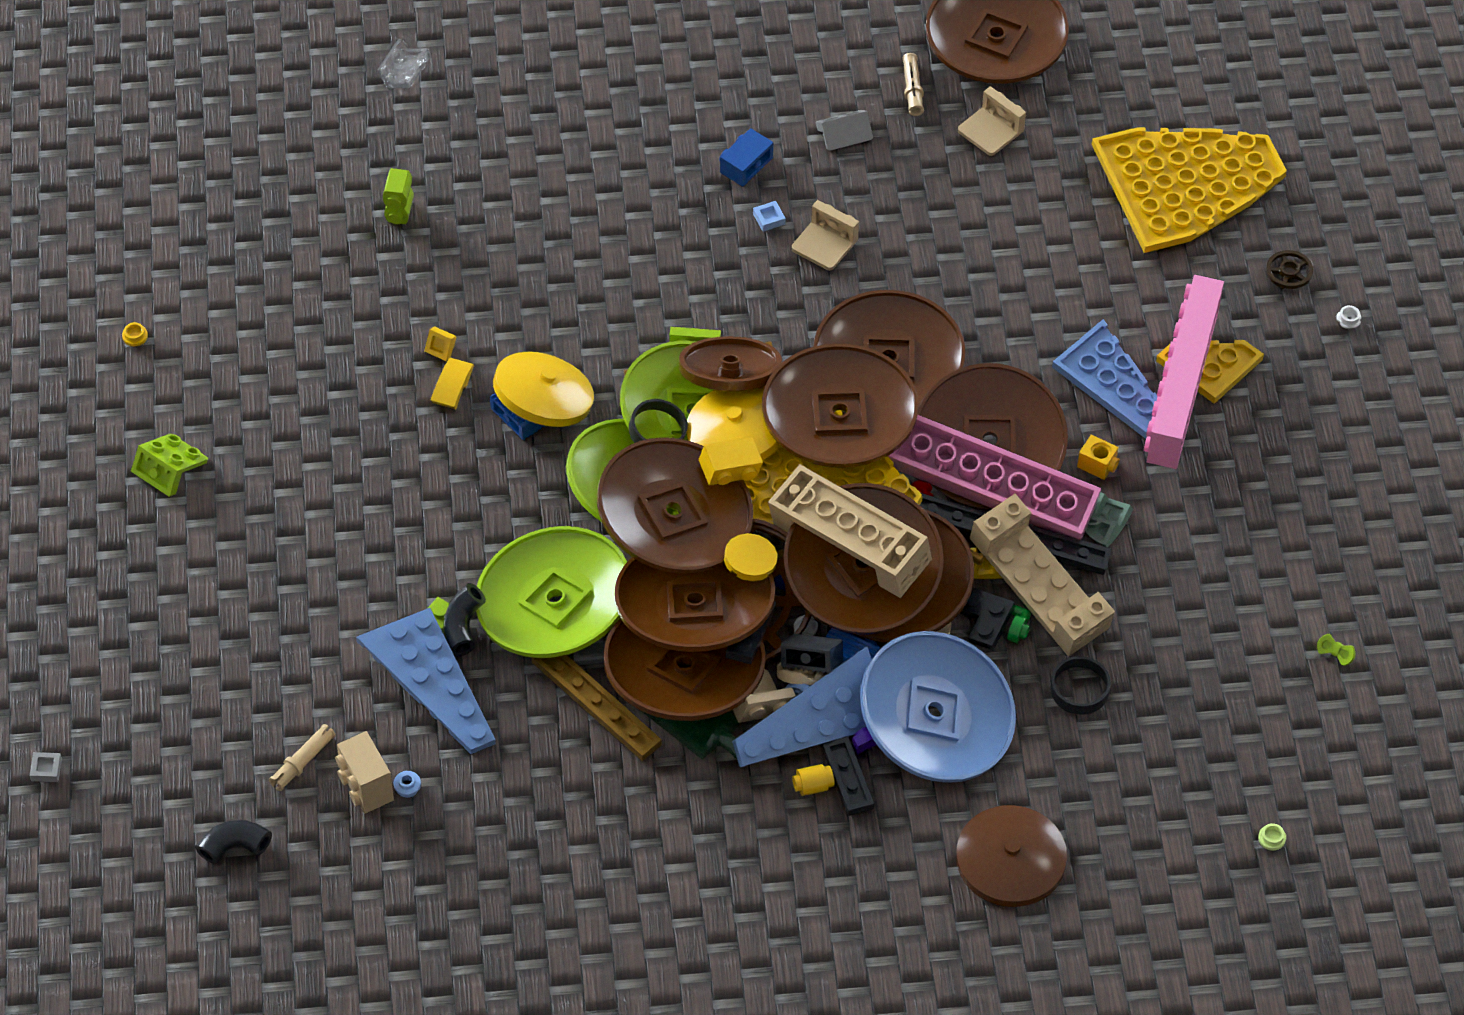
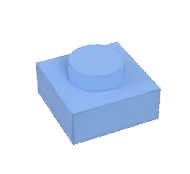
M776 201L753 208V215L763 232L785 225L786 218Z

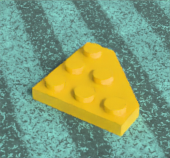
M1211 340L1197 392L1215 404L1263 360L1264 354L1245 340H1234V343H1219V340ZM1170 344L1157 355L1156 362L1163 367L1165 362L1168 361Z

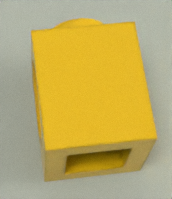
M1090 435L1079 452L1077 467L1105 480L1110 472L1114 473L1120 461L1117 458L1119 447L1094 435Z

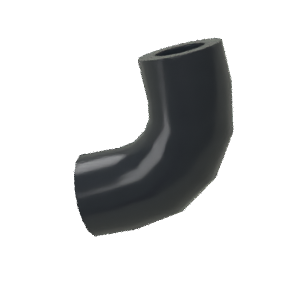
M467 583L457 592L449 602L444 615V636L453 655L456 657L464 656L475 648L476 644L470 632V621L473 614L486 602L483 592L472 583Z
M229 820L214 826L195 846V850L203 859L212 864H217L222 856L234 847L245 848L258 856L269 846L272 832L259 824L247 820Z

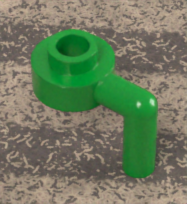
M1015 605L1016 607L1012 613L1015 618L1009 629L1007 640L1018 644L1021 639L1025 640L1028 635L1030 625H1027V622L1031 617V612L1028 609Z

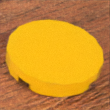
M747 533L737 535L729 541L724 552V562L730 572L736 573L738 578L758 581L767 578L768 574L774 571L778 554L769 540L760 535Z

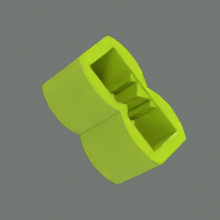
M393 168L389 170L383 192V202L386 205L384 215L389 223L406 224L408 222L414 198L411 188L412 175L408 170Z

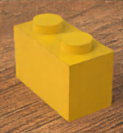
M753 437L704 445L699 457L700 465L709 485H725L737 480H751L758 476L763 464Z

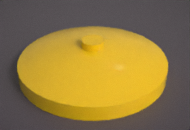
M519 352L509 355L499 363L493 378V387L497 397L510 411L523 419L544 426L564 427L579 423L587 417L594 401L593 388L581 371L558 357L544 353Z
M765 386L743 391L713 390L696 403L688 416L686 432L688 441L704 446L753 437L762 461L768 458L780 445L770 434L763 418L762 397Z

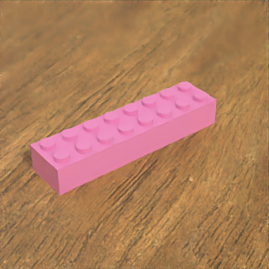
M1194 275L1192 284L1186 285L1185 299L1181 304L1179 320L1176 322L1173 337L1176 338L1170 344L1168 361L1165 362L1163 379L1159 384L1157 401L1154 402L1152 419L1149 421L1147 428V438L1144 446V451L1148 452L1147 463L1173 469L1178 467L1219 312L1224 281Z
M920 415L917 416L915 427L906 442L888 456L894 462V467L898 471L992 509L1013 494H1016L1031 511L1029 524L1080 540L1084 535L1101 492V488Z

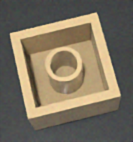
M365 731L338 743V755L335 756L340 768L337 771L343 785L348 784L351 791H349L354 805H360L365 814L394 801L391 773L368 732Z

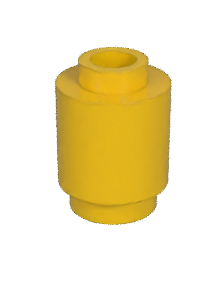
M820 764L797 769L796 775L792 776L794 789L796 792L800 791L802 796L828 791V788L834 787L833 772L829 765L824 766Z

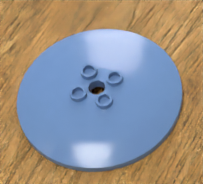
M933 631L905 634L883 646L873 657L864 673L860 690V702L867 729L883 753L895 764L911 774L937 782H962L978 777L990 770L1007 751L1013 738L1016 723L1015 704L1011 690L994 662L969 642L953 635ZM933 706L937 708L940 716L935 717L931 715L928 707Z

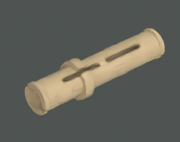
M907 53L902 57L906 82L904 94L908 100L909 114L919 116L924 112L922 104L924 91L920 86L918 58L914 53Z
M323 724L292 757H287L284 760V765L269 778L270 784L273 787L278 784L276 790L282 791L295 776H300L303 773V768L336 736L332 728L326 731L329 726Z

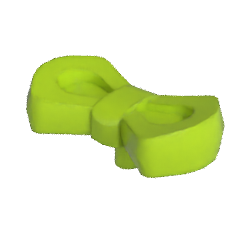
M1325 634L1319 638L1317 642L1319 654L1331 653L1337 656L1342 666L1349 665L1355 659L1354 646L1336 642L1330 634Z

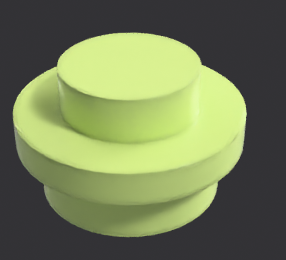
M1268 824L1260 830L1258 840L1261 846L1267 850H1279L1286 842V834L1281 826Z

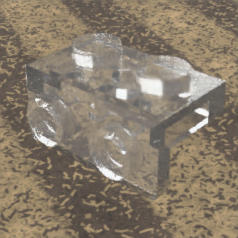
M398 39L379 66L377 72L387 88H410L432 55L427 48L409 49L403 39Z

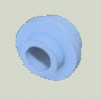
M403 771L395 777L393 782L394 789L402 797H412L420 790V777L415 772ZM411 781L410 784H403V782Z

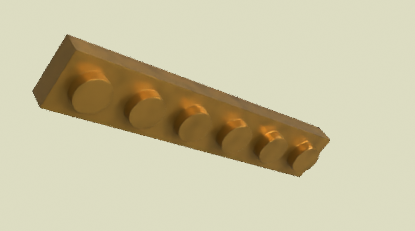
M567 655L550 658L532 657V663L641 761L645 760L662 745L660 737Z

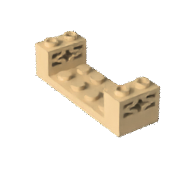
M799 465L768 501L774 525L789 532L790 526L795 522L876 570L879 586L899 598L903 596L932 560L927 536L802 465Z
M1013 494L974 521L970 540L1069 657L1109 629L1115 611L1099 592L1090 598L1084 593L1030 529L1028 524L1031 511L1016 494Z

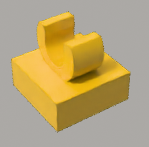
M434 326L429 330L424 352L447 361L449 357L451 358L456 336Z

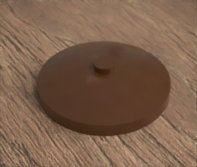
M734 336L713 337L694 342L684 348L679 356V370L685 379L698 386L721 391H743L765 386L771 374L782 363L780 353L771 345L751 338Z
M1015 805L997 806L977 814L963 828L956 849L957 868L968 888L988 902L1007 907L1026 906L1046 898L1061 882L1067 862L1065 841L1058 828L1041 813Z

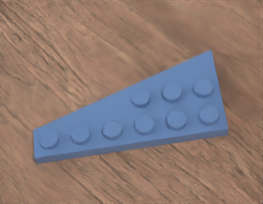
M1103 319L1053 361L1052 368L1146 439L1148 424L1152 419L1154 402L1157 401L1158 396L1150 390L1147 380L1131 357L1124 353L1119 345V340L1115 335L1112 336L1108 330L1107 323Z
M431 608L356 637L357 642L362 647H365L373 655V658L379 664L381 663L391 673V676L419 704L422 703L430 711V715L439 720L470 754L495 745V738Z
M868 646L733 740L732 743L739 766H747L855 735L857 731L867 727L861 710L860 690L864 673L872 660Z

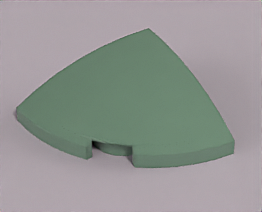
M1100 492L1098 502L1085 532L1096 543L1108 548L1128 521L1133 511L1132 506L1110 499L1105 493Z

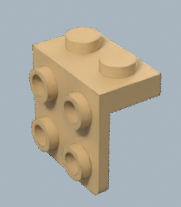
M990 86L983 93L982 108L958 126V133L989 156H993L1024 132L1026 112L1019 105L1007 99L1004 94Z
M817 200L812 206V221L792 244V251L826 270H833L858 241L859 221L851 215H846L836 210L833 206Z
M764 669V674L758 688L745 699L744 703L733 709L738 723L764 719L796 697L792 688L777 690L769 672Z

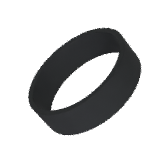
M650 399L640 403L633 411L629 422V434L634 443L646 440L635 426V417L647 410H659L671 415L681 428V437L679 439L684 440L688 427L684 413L673 403L662 399Z
M1083 656L1067 658L1060 662L1053 671L1051 680L1052 698L1060 708L1069 713L1085 715L1096 712L1108 700L1111 685L1109 673L1100 662L1092 658ZM1076 667L1087 668L1096 672L1103 679L1106 691L1102 697L1094 702L1085 704L1074 703L1065 699L1058 692L1055 680L1067 669Z

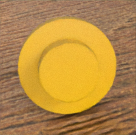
M133 322L124 328L122 338L125 344L135 347L146 342L148 333L146 328L140 323Z

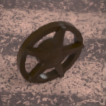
M1284 250L1273 254L1269 258L1266 273L1270 281L1281 287V289H1297L1305 286L1311 280L1313 264L1306 255L1298 251ZM1286 256L1299 258L1302 262L1298 263L1294 260H1288ZM1282 258L1280 267L1270 268L1276 259ZM1307 265L1309 274L1307 277H1304L1299 272L1301 268ZM1272 273L1280 274L1284 278L1283 281L1278 280ZM1290 279H1297L1300 281L1296 283H1288Z

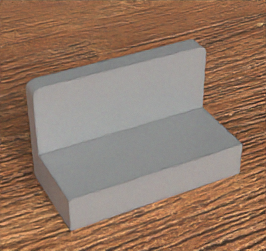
M858 110L816 121L817 130L823 132L827 150H834L873 139L868 112L865 110Z

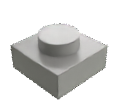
M33 752L30 770L31 781L58 782L62 762L61 753Z

